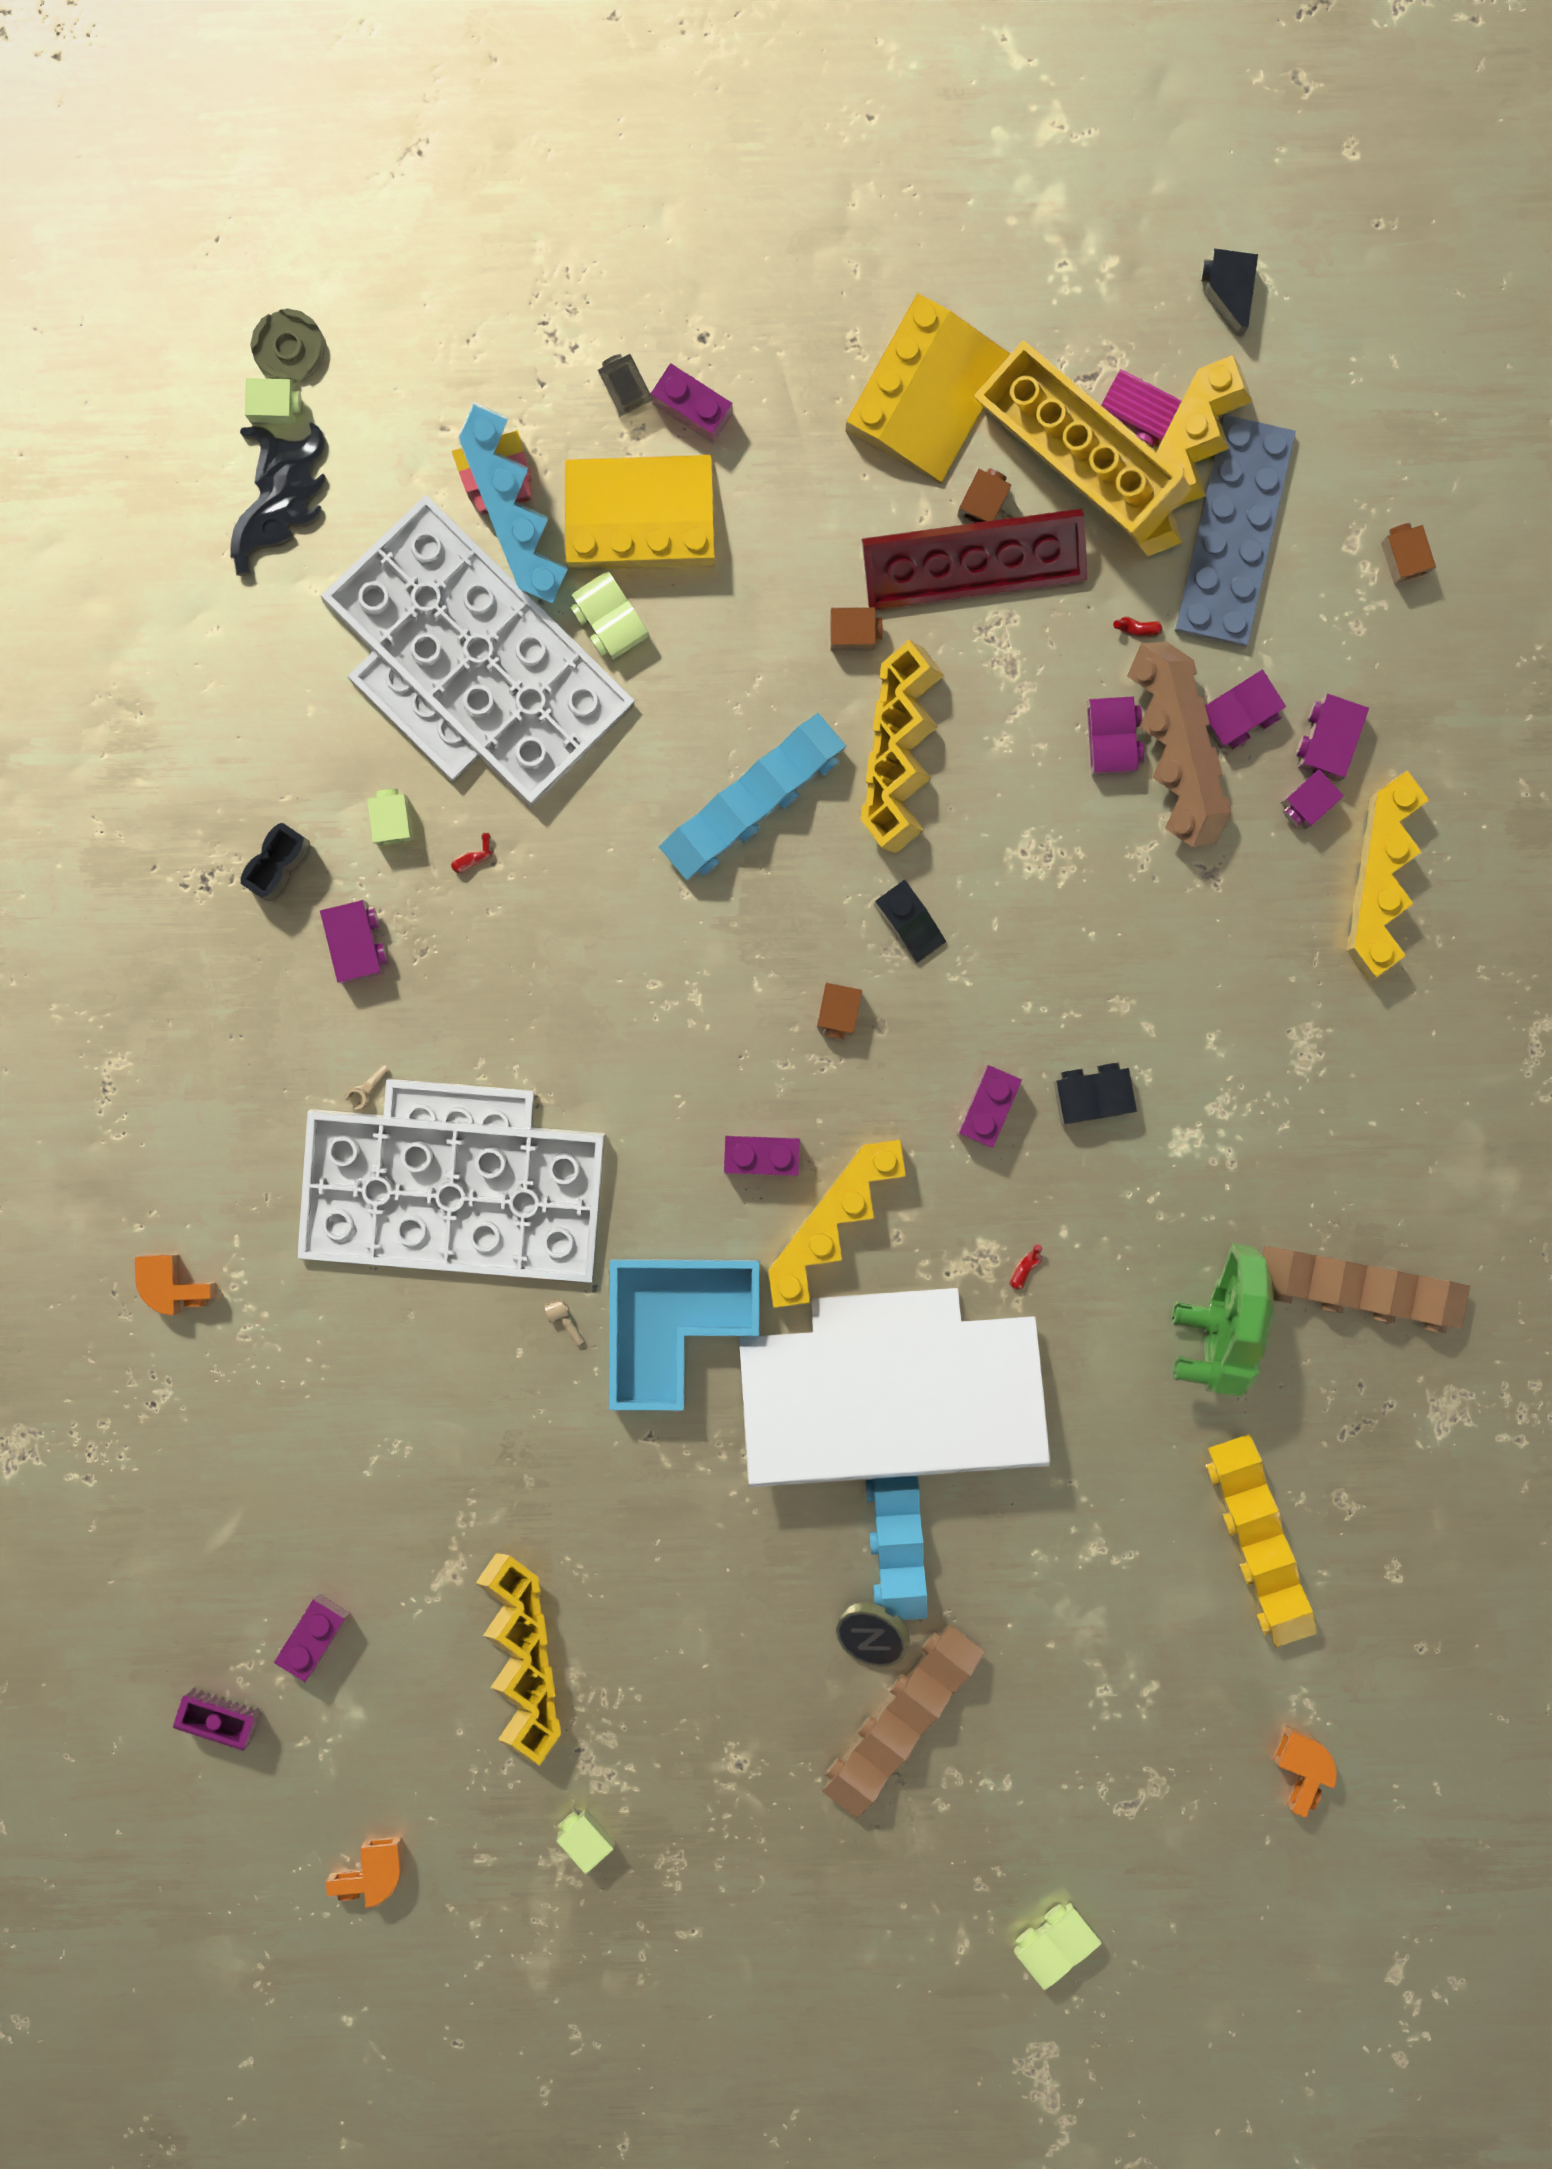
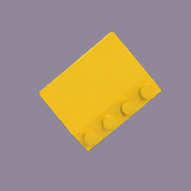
M917 292L846 421L845 432L942 484L983 409L974 395L1011 353L949 309Z
M711 455L565 459V547L568 570L715 565Z

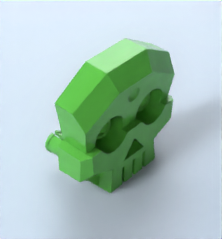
M1236 1243L1231 1244L1221 1277H1218L1210 1298V1304L1207 1307L1185 1304L1179 1301L1175 1302L1171 1318L1172 1325L1203 1329L1204 1361L1177 1356L1173 1367L1174 1380L1205 1384V1391L1243 1396L1254 1385L1260 1372L1259 1361L1265 1355L1273 1314L1272 1276L1266 1259L1255 1247Z

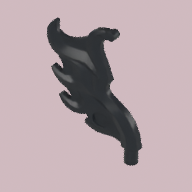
M309 423L311 434L300 441L277 438L264 427L241 428L240 433L242 437L255 438L260 443V455L254 482L260 489V495L239 517L233 529L230 557L234 559L236 576L251 574L248 556H251L252 551L259 547L280 545L293 537L291 530H287L289 525L306 526L318 518L322 509L321 506L317 505L312 510L306 508L310 498L314 497L321 490L326 479L324 474H321L317 479L311 477L310 471L314 463L322 456L325 448L323 432L314 423Z

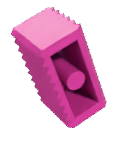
M1120 368L1101 406L1152 449L1155 445L1157 447L1160 446L1182 401Z

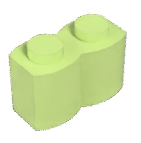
M609 571L601 574L571 594L575 604L570 606V609L581 625L588 622L595 634L590 639L601 656L608 653L611 659L614 660L649 637L646 627Z
M1071 1903L1066 1906L1058 1904L1045 1915L1046 1922L1037 1930H1034L1033 1927L1027 1929L1016 1940L1018 1945L1014 1949L1015 1955L1043 1990L1056 1983L1073 1966L1085 1959L1102 1943Z

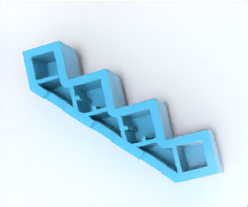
M473 401L459 434L460 444L518 589L553 603L567 571V566L535 551L547 523V515L515 502L528 468L526 465L495 452L508 417Z
M817 713L799 725L778 747L760 758L739 780L718 793L697 815L679 826L659 848L686 880H689L699 872L703 877L720 864L717 859L739 839L745 843L760 830L757 824L777 807L781 806L784 810L800 796L797 791L819 772L824 776L840 763L837 756L847 746L822 716Z
M918 1475L866 1480L867 1502H874L876 1532H869L871 1555L878 1554L880 1584L873 1585L874 1604L887 1608L885 1613L890 1614L893 1618L896 1614L902 1620L928 1619Z

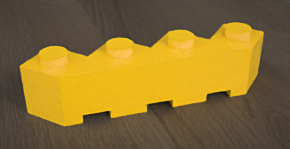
M1233 355L1197 370L1156 452L1180 472L1192 488L1175 508L1206 496L1195 463L1229 449L1218 416L1253 402L1243 371ZM1171 512L1142 545L1138 543L1147 556L1182 543L1173 513Z
M911 640L904 643L881 663L879 677L882 680L879 701H876L872 729L875 731L872 753L869 752L865 781L868 783L865 805L862 804L861 821L881 848L896 854L924 831L904 804V801L931 778L910 750L938 727L917 699L945 676L927 651Z
M1408 770L1369 798L1366 833H1364L1360 858L1361 866L1353 904L1351 932L1347 944V952L1368 980L1377 978L1406 956L1384 925L1414 904L1392 875V873L1422 852L1400 823V821L1429 801Z
M901 1140L865 1144L860 1147L768 1269L773 1308L810 1303L805 1266L842 1261L837 1224L874 1219L869 1182L906 1177Z
M1250 1434L1208 1448L1211 1463L1206 1464L1205 1468L1212 1486L1218 1485L1227 1512L1222 1515L1229 1536L1235 1535L1244 1562L1239 1564L1240 1572L1246 1586L1252 1585L1261 1612L1256 1614V1618L1263 1636L1270 1634L1276 1648L1317 1634L1313 1610L1300 1584L1297 1563L1284 1536L1279 1510L1267 1486L1262 1460Z
M496 1553L475 1583L504 1604L483 1634L485 1638L511 1656L490 1688L519 1708L498 1740L526 1761L540 1766L561 1735L559 1719L556 1718L553 1698L556 1696L552 1669L548 1663L546 1649L548 1641L544 1614H541L539 1601V1578L510 1555Z

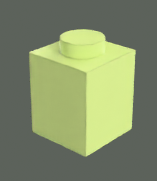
M246 378L245 416L250 423L294 424L295 413H300L301 393L300 391H295V386L290 379Z
M385 789L376 791V797L367 798L374 844L380 846L414 841L408 797L404 793L398 794V789Z
M587 1809L579 1815L572 1812L558 1825L561 1831L558 1833L556 1842L585 1874L614 1849L615 1841Z

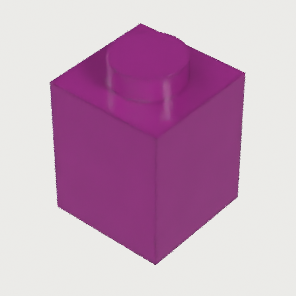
M1318 769L1281 802L1286 808L1283 813L1294 826L1299 827L1302 825L1306 830L1342 799L1344 795Z

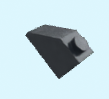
M1214 248L1210 259L1203 260L1200 282H1206V297L1235 335L1244 336L1249 327L1258 254Z
M905 879L874 902L876 909L916 963L947 942L928 910Z

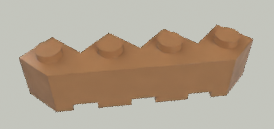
M1168 642L1143 643L1139 647L1127 677L1154 694L1140 728L1167 745L1152 777L1179 796L1165 829L1191 847L1216 844L1232 811L1228 797L1224 798L1219 780V777L1223 775L1216 747H1211L1206 728L1210 723L1203 696H1198L1193 676L1197 674L1194 659Z
M1264 1245L1263 1257L1266 1259L1272 1276V1295L1275 1301L1292 1303L1293 1297L1322 1302V1310L1342 1314L1344 1307L1374 1312L1373 1320L1395 1324L1396 1317L1425 1322L1424 1330L1445 1334L1447 1327L1458 1329L1463 1327L1470 1285Z
M952 1625L947 1626L939 1635L933 1632L921 1648L924 1653L906 1676L902 1673L895 1680L889 1690L892 1695L875 1717L871 1715L867 1717L857 1731L860 1735L850 1750L843 1759L837 1757L826 1771L825 1775L829 1780L822 1792L855 1818H858L875 1802L889 1776L907 1760L920 1736L939 1719L952 1694L971 1677L985 1653L983 1649Z

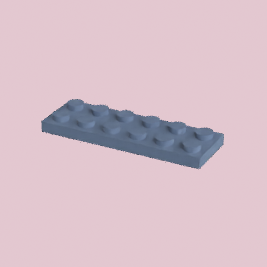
M1224 414L1221 425L1229 449L1215 454L1213 457L1205 492L1206 496L1203 501L1174 631L1246 647L1250 638L1296 430Z

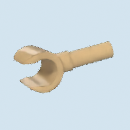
M383 1064L362 1086L348 1090L345 1094V1101L354 1092H358L362 1096V1102L355 1110L368 1105L371 1098L370 1092L390 1070Z
M562 1299L546 1302L545 1310L549 1322L561 1319L563 1326L576 1346L582 1344L584 1340L572 1323L566 1302Z

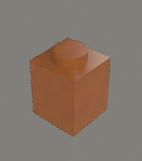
M978 468L957 515L972 523L996 520L1012 484L1006 482L1007 477L994 469L987 468L985 472Z
M1410 523L1396 526L1389 530L1390 535L1381 542L1394 584L1429 574L1436 568L1423 525L1414 528L1411 527Z
M875 607L831 608L830 650H874L875 640H882V618H875Z
M831 983L825 984L817 1028L824 1029L823 1036L844 1040L845 1034H854L862 994L861 989Z

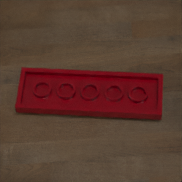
M1082 508L861 539L868 607H875V609L1088 580L1085 520Z

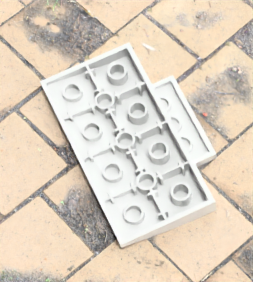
M427 495L419 500L321 595L322 602L372 651L348 675V679L452 782L479 757L531 808L635 703V700L527 593L518 589L517 584Z
M386 1079L384 1115L311 1109L307 1113L297 1259L592 1283L605 1133L532 1127L535 1091Z
M958 1288L811 1298L813 1332L739 1337L749 1487L1049 1466L1050 1464L1035 1316L961 1322Z

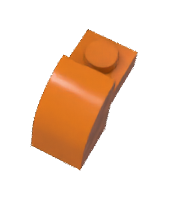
M179 1254L135 1257V1280L138 1293L151 1309L166 1315L180 1314V1300H184V1307L207 1306L206 1299L217 1297L216 1283L179 1284Z
M1286 1725L1273 1760L1279 1767L1298 1774L1287 1806L1293 1813L1306 1818L1309 1810H1315L1319 1803L1322 1792L1318 1788L1320 1783L1334 1789L1337 1776L1336 1766L1330 1753L1316 1738Z
M402 1837L365 1840L360 1848L362 1871L331 1873L326 1880L327 1896H337L338 1900L347 1901L360 1897V1893H364L366 1908L376 1906L385 1901L394 1891L403 1872Z

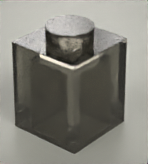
M616 354L602 362L603 367L597 370L598 376L618 417L651 402L650 392L631 354L624 357L621 354Z

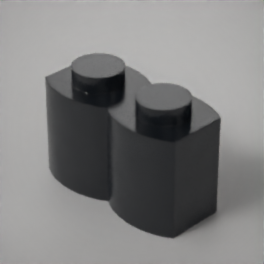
M283 822L277 824L265 837L261 853L252 858L244 868L240 884L268 902L272 901L285 888L289 878V871L300 865L306 857L310 841Z
M1118 1062L1097 1066L1098 1073L1084 1075L1083 1069L1061 1072L1062 1079L1054 1081L1061 1125L1137 1112L1129 1068L1120 1069Z

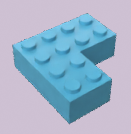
M611 1259L609 1410H684L685 1336H759L760 1260Z

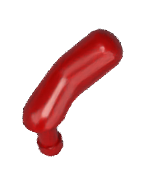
M1128 616L1115 620L1113 623L1115 629L1141 637L1158 636L1162 633L1163 629L1159 621L1139 622Z
M482 833L481 835L482 851L467 852L451 862L454 872L461 873L491 857L493 851H490V833Z
M1034 1245L1033 1251L1029 1252L1016 1266L1010 1280V1286L1013 1289H1022L1030 1271L1042 1262V1255L1040 1254L1042 1252L1041 1245Z

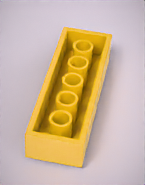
M1025 340L1016 347L974 395L975 399L988 414L1140 545L1147 540L1192 490L1180 472Z

